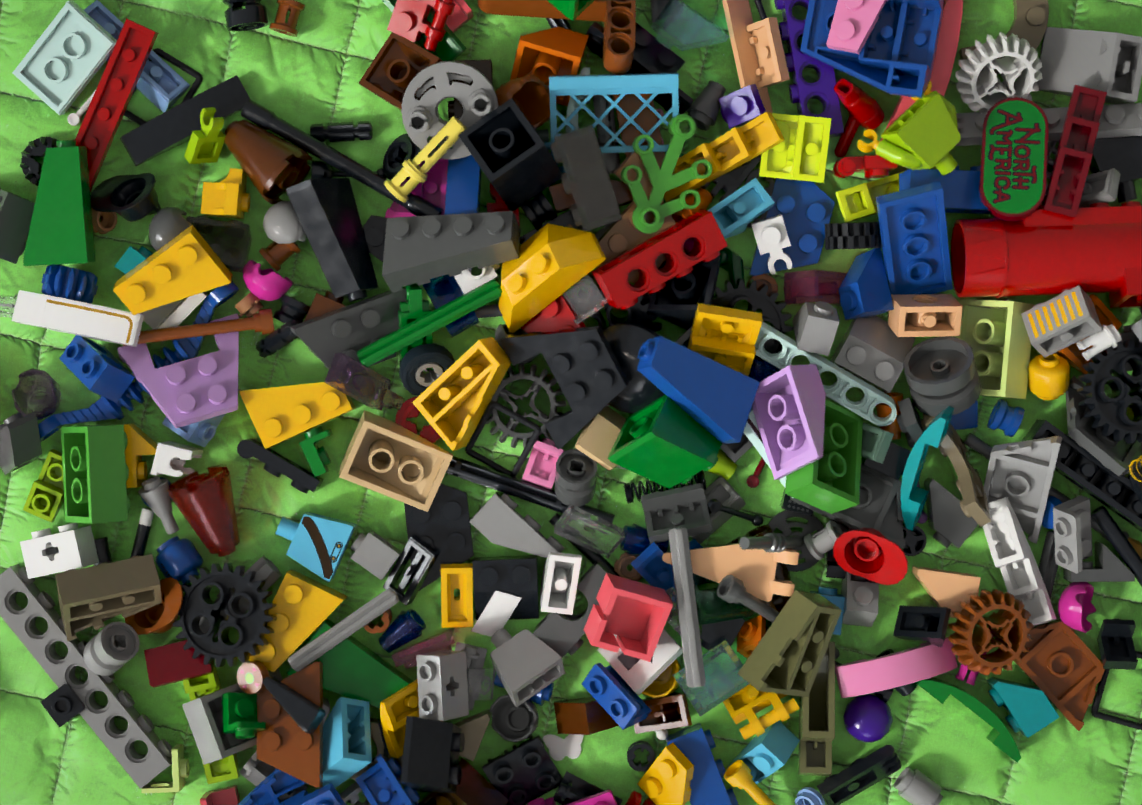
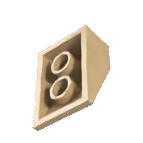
M364 410L340 464L339 477L428 512L453 458V454L393 421Z

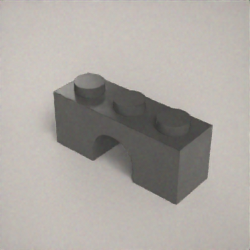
M599 559L578 580L577 589L585 595L588 602L587 609L577 615L549 612L534 629L533 634L562 658L567 652L573 655L583 644L584 641L581 637L585 634L584 627L593 605H599L596 597L605 574L616 575Z

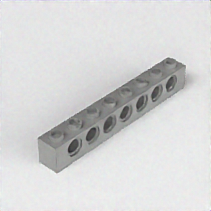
M19 564L9 567L0 574V616L58 688L65 683L71 686L85 705V709L79 714L141 789L172 764L171 745L163 738L160 740L153 732L154 725L146 715H140L133 707L135 702L130 694L124 689L120 691L113 682L115 680L113 674L101 676L89 670L83 657L84 647L87 642L84 640L80 641L78 637L67 642L62 617L53 608L55 602L45 591L40 592L33 583L35 578L28 579L26 567H20ZM18 592H22L27 596L28 604L26 608H22L16 603L15 598ZM38 616L43 617L47 621L48 629L46 632H41L36 628L35 621ZM57 641L66 644L68 648L66 657L59 656L56 653L55 645ZM77 666L84 667L87 670V681L77 679L75 676V668ZM96 691H102L107 695L108 703L106 706H101L95 701ZM115 716H123L127 720V730H120L116 727L114 723ZM136 740L146 743L148 747L146 755L136 752L134 748Z

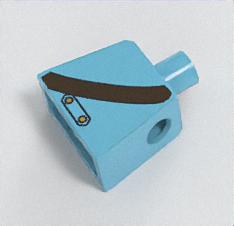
M306 512L300 523L282 517L275 534L292 541L287 551V555L325 581L330 582L334 578L356 528V524Z

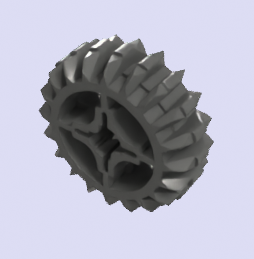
M524 364L518 365V374H514L512 367L509 366L507 370L509 377L502 379L491 402H498L500 396L511 404L514 412L518 413L519 407L509 397L511 396L516 400L521 398L523 401V397H528L533 391L529 406L538 413V416L533 413L526 414V412L525 415L521 416L524 418L531 417L541 422L543 425L540 427V435L543 433L545 438L552 439L545 423L563 414L556 412L557 407L566 406V401H556L555 396L562 395V390L558 389L553 392L551 386L557 383L556 379L553 378L547 383L544 380L548 375L546 369L541 372L540 377L536 376L537 366L533 364L530 367V374L524 373ZM527 379L534 381L529 390L523 395H515L505 389L508 384L516 380ZM541 387L545 389L550 399L551 408L549 416L540 411L535 405V397ZM494 408L491 413L492 416L486 422L488 424L494 421L496 424L490 430V433L494 435L500 429L504 432L499 439L501 443H504L507 437L510 436L513 437L511 447L516 448L518 439H523V447L525 448L529 441L528 439L531 438L534 431L526 433L514 431L519 421L510 418L505 425L499 416L498 410Z

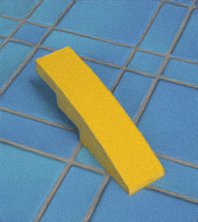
M765 112L742 127H734L712 142L703 143L678 158L673 174L691 167L694 161L701 159L711 163L712 173L708 178L694 179L665 192V201L669 202L679 198L683 191L695 190L783 142L785 139L772 113ZM702 163L697 166L698 174L704 175L706 172V167Z

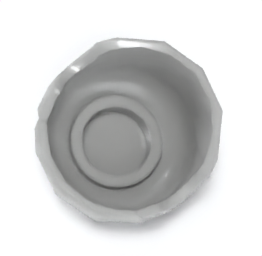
M280 201L268 209L263 219V228L269 239L278 244H291L297 240L306 241L307 236L291 201Z

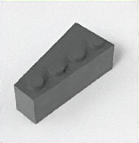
M513 211L387 218L382 276L391 292L394 293L403 290V286L417 283L419 286L430 283L432 278L447 274L452 277L462 274L461 271L477 266L478 269L517 259L519 258L521 229Z

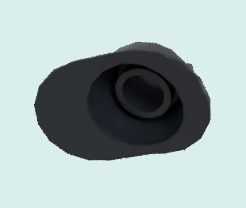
M151 173L109 178L99 184L91 193V208L98 212H116L130 222L138 221L147 215L156 214L161 210L154 188L155 176Z

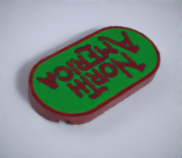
M1013 97L997 102L989 109L983 123L979 185L980 199L984 206L992 211L991 214L1006 221H1018L1029 217L1031 213L1041 206L1046 192L1048 119L1044 111L1036 103L1025 98Z

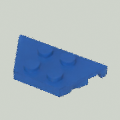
M775 178L771 196L775 203L768 210L766 219L782 214L791 246L782 248V250L791 258L792 268L817 264L825 240V224L830 222L835 202L813 182ZM756 246L749 272L750 276L770 273L767 264L770 253L760 255L758 246ZM779 259L775 261V271L788 270L784 260Z

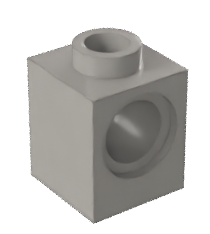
M372 530L367 536L361 533L351 546V549L355 551L351 559L380 580L385 577L402 553V551Z

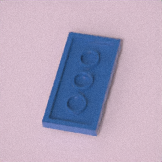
M940 181L876 197L884 266L891 295L935 294L953 289L944 194Z

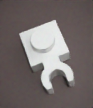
M782 214L751 223L760 255L770 253L767 263L770 273L772 275L776 274L774 263L779 259L786 262L788 270L792 269L791 258L782 250V248L791 246Z

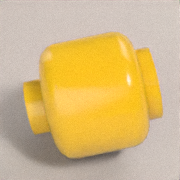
M1053 353L1044 358L1040 354L1030 360L1027 385L1029 390L1038 398L1054 400L1068 390L1070 365L1064 357Z

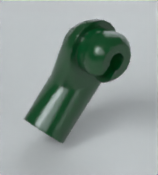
M727 247L721 249V254L719 255L721 258L720 267L728 272L729 282L733 287H736L737 279L741 278L745 284L742 258Z

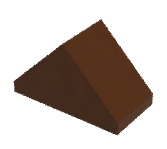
M673 692L666 697L642 699L652 711L646 719L634 724L635 733L638 734L692 725L686 694Z
M593 696L554 701L558 734L590 735L619 726Z

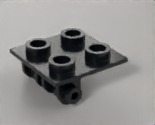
M539 735L535 738L530 736L527 741L519 744V747L513 745L512 751L509 752L506 749L504 750V755L501 754L494 759L490 758L487 760L488 763L482 766L492 785L509 800L506 805H526L532 800L559 787L563 779L546 752L544 743Z

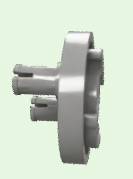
M442 61L424 68L412 79L402 101V120L409 137L421 150L428 144V137L430 136V141L448 123V121L441 118L438 112V105L443 99L452 97L461 102L463 114L458 120L466 128H469L499 107L497 95L492 84L478 69L463 62ZM451 80H460V81L467 82V83H469V84H466V83H463V82H456V81L452 82V84H451ZM431 86H435V87H436V89H435L434 87H432L431 89H429V90L421 97L420 100L415 98V92H416L417 89H418V91H417V93H416V97L420 98V96H421L429 87H431ZM445 136L439 145H442L449 137ZM459 138L452 146L453 148H450L441 158L460 159L470 156L471 153ZM436 146L429 155H433L440 146Z

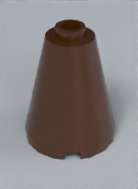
M247 120L234 121L225 130L226 137L224 142L264 200L271 205L283 201L279 196L287 192L286 188L303 182L311 169L307 161H312V157L305 150Z

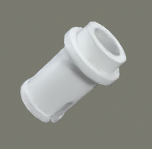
M1113 324L1108 326L1102 325L1103 330L1077 342L1079 350H1084L1093 345V347L1081 353L1087 361L1111 346L1113 348L1118 346L1117 343L1121 341V337Z

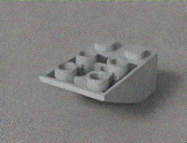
M1056 27L1046 28L1040 54L1042 68L1039 69L1043 79L1036 81L1039 85V91L1071 96L1074 85L1107 92L1105 103L1129 104L1137 102L1142 78V37L1118 32Z

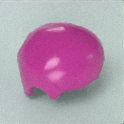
M254 260L248 261L244 266L243 279L248 290L259 299L266 301L278 300L294 284L289 278L282 277L274 272L272 268L261 270V264L256 263Z
M1087 582L1070 583L1063 590L1058 601V616L1061 621L1068 627L1083 633L1092 629V624L1086 618L1089 614L1096 612V608L1091 602L1094 595V587Z

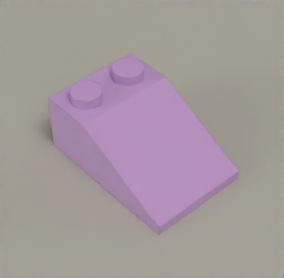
M816 364L788 365L762 380L759 384L752 409L774 480H779L823 457L826 393Z

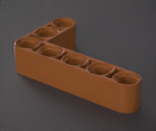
M477 0L480 10L488 14L568 19L547 0ZM595 0L575 20L604 22V67L611 74L623 75L631 69L634 55L636 0Z

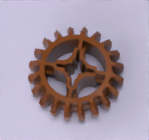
M981 589L980 596L974 593L970 594L969 604L965 601L960 602L962 611L960 613L952 612L953 616L957 618L956 623L948 624L949 628L955 631V633L947 638L954 644L951 650L958 656L957 659L961 664L967 665V668L973 672L979 671V673L989 676L990 672L995 675H1001L1002 668L1012 671L1013 661L1022 663L1019 655L1021 652H1030L1025 644L1027 641L1034 640L1032 635L1027 633L1034 628L1033 624L1027 621L1031 614L1023 609L1025 605L1022 601L1015 599L1014 595L1008 592L1003 593L999 589H993L992 592ZM1000 609L997 613L993 612L989 617H983L989 611ZM999 647V649L990 654L982 655L985 651L989 652L992 648Z

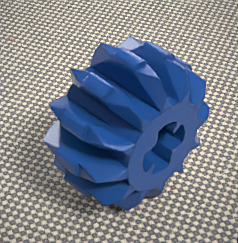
M49 265L46 268L45 274H43L41 292L45 295L92 303L97 292L98 278L93 273L61 265Z

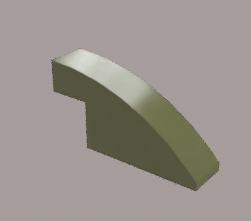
M829 642L809 696L800 697L798 775L830 776L832 774V741L835 739V642Z

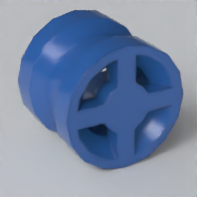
M999 399L990 414L987 427L993 430L1001 429L1006 436L1013 437L1020 427L1025 410L1019 406L1014 408L1008 406L1007 401Z

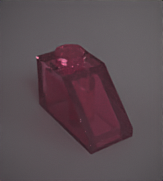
M822 270L784 273L785 302L787 305L803 306L805 302L815 304V302L820 301L832 306H841L838 289L847 273Z

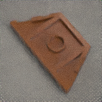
M1061 619L1034 626V628L1027 632L1032 635L1034 640L1027 641L1025 644L1030 652H1021L1019 656L1022 663H1015L1044 692L1046 697L1071 725L1080 731L1084 725L1083 719L1089 704H1092L1095 697L1096 685L1101 681L1105 671L1103 664Z
M314 662L281 680L282 683L323 709L322 662ZM267 688L257 693V722H266V729L257 732V759L314 787H323V720L313 734L306 733Z

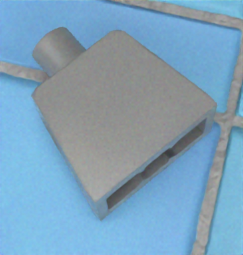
M500 629L492 636L491 642L496 647L490 654L492 664L516 708L565 674L562 657L529 630H522L512 637L506 629Z

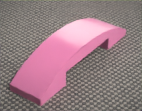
M945 637L943 647L925 642L921 643V646L869 660L861 659L835 666L841 698L888 690L951 671L958 667L955 654L951 650L953 643Z

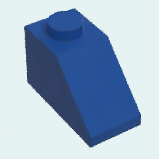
M874 248L856 256L838 290L845 320L875 317L894 309L881 248Z

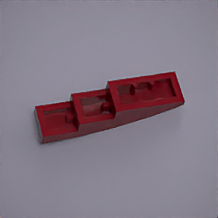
M1074 85L1043 210L1076 217L1093 156L1092 151L1107 92Z

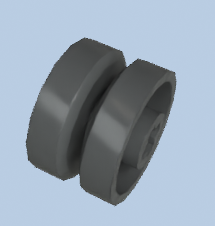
M948 336L927 339L915 345L907 353L903 362L913 404L924 414L936 417L941 411L950 406L955 408L953 415H956L970 408L979 398L982 389L973 351L964 340Z

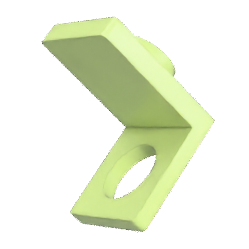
M176 744L171 749L173 782L147 783L141 788L142 793L180 792L185 787V778L189 777L190 766L189 759H184L183 744Z

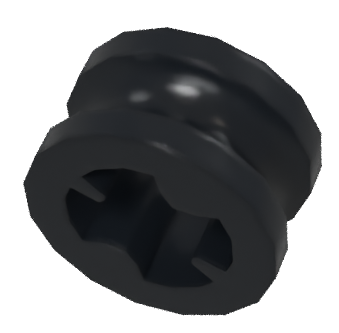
M645 741L632 743L627 751L629 765L639 772L648 770L655 761L653 747ZM641 748V752L644 749L649 751L646 755L648 761L644 764H641L640 760L638 763L633 761L636 757L634 751Z

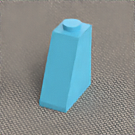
M340 697L323 724V787L330 783L335 788L372 762L369 701Z

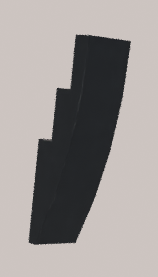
M236 75L121 136L120 140L135 166H138L189 141L192 131L201 130L200 113L203 108L215 107L216 113L214 117H223L225 119L242 111L250 97Z

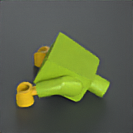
M929 81L923 98L911 97L915 102L881 134L884 140H877V133L872 129H867L864 131V136L871 139L872 142L865 143L862 140H858L857 147L864 153H870L875 149L876 154L882 158L911 170L931 169L935 166L941 175H947L958 165L949 152L961 140V135L958 131L956 108L937 91L932 92V83Z

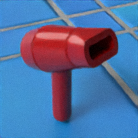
M844 78L839 80L834 86V91L850 114L844 128V133L841 135L834 151L835 155L839 158L846 156L859 125L866 130H873L884 119V111L877 101L861 88Z

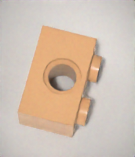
M952 294L891 295L894 309L888 313L887 325L897 337L960 336L963 306Z

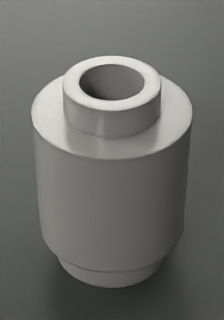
M906 767L894 783V788L898 790V794L912 805H939L943 798L940 794L941 786L918 769L912 770L910 767Z

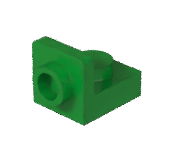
M321 426L304 433L306 440L299 442L315 477L328 472L327 465L331 463L324 446L318 448L316 442L333 435L331 429L323 431Z
M227 692L222 694L223 733H235V738L249 739L254 738L256 732L266 729V722H257V693Z

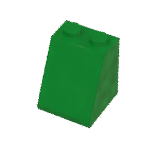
M665 394L626 418L608 459L614 464L670 489L679 483H687L696 473L702 470H710L718 461L717 455L722 443Z

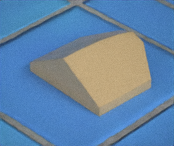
M606 405L582 428L575 448L608 471L614 469L618 465L612 463L608 456L626 418Z

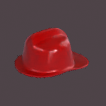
M863 527L844 532L836 539L833 546V556L837 564L844 571L878 584H897L904 579L908 571V560L904 551L896 543L885 538L876 529Z

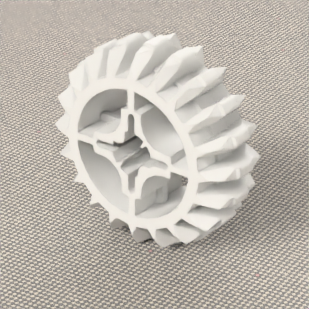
M999 32L996 40H994L992 35L987 34L985 43L982 44L980 41L975 40V50L965 49V54L968 58L958 60L961 70L955 72V77L958 80L956 88L961 93L962 101L968 104L972 111L987 114L993 105L1007 98L1018 97L1032 101L1030 92L1039 91V85L1036 81L1043 79L1042 73L1039 70L1042 68V62L1037 58L1038 53L1035 48L1031 47L1026 39L1022 38L1020 40L1013 33L1007 38L1005 33ZM994 69H997L998 72L1001 74V77L1004 80L1003 82H1001L1000 79L997 77L996 73L994 72Z

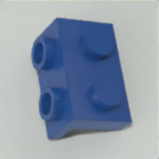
M601 663L595 664L582 682L583 687L623 730L646 719L652 711L611 666L604 667Z
M379 754L375 757L378 763L355 779L371 805H419L417 801L421 798L418 792L401 782L402 767L394 757L389 759L383 754Z

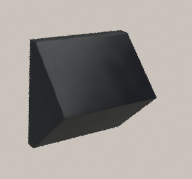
M720 256L708 262H703L702 260L692 266L693 271L680 278L674 276L666 281V286L663 289L651 294L647 309L649 314L686 330L693 326L698 303L712 305L721 264ZM666 260L661 264V266L658 269H661L665 266Z

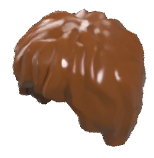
M526 75L521 78H515L502 84L495 91L498 105L501 106L512 98L534 130L549 121L550 90L549 86L540 81L539 77Z

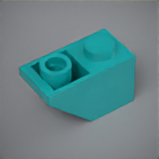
M994 677L987 680L992 688L988 691L990 697L998 707L1004 706L1009 714L1005 719L1015 734L1020 731L1029 738L1059 718L1044 692L1036 686Z

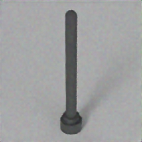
M731 574L725 576L717 588V596L728 603L740 602L772 623L780 613L746 592L743 582ZM835 647V659H837L840 652Z

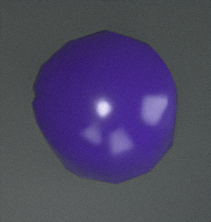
M870 694L856 696L847 704L843 715L845 728L849 734L859 741L869 743L881 740L890 731L893 722L889 705L881 700V698Z

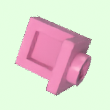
M543 438L542 442L536 440L522 480L552 490L556 476V462L565 450L557 449L554 441L551 439Z

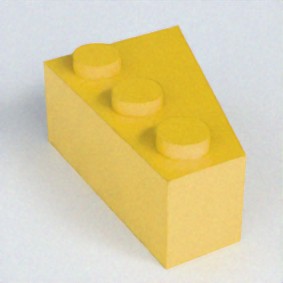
M191 225L118 279L113 291L130 312L136 315L230 284L233 274L196 228Z
M493 337L479 339L412 402L452 451L467 446L487 406L511 365V361Z
M343 380L239 391L265 449L276 446L356 409Z
M292 569L286 572L272 603L276 604V607L268 610L270 615L277 617V620L268 621L267 626L274 630V633L263 635L268 641V645L262 646L257 644L260 654L254 656L248 652L249 661H260L266 666L267 670L274 673L348 596Z

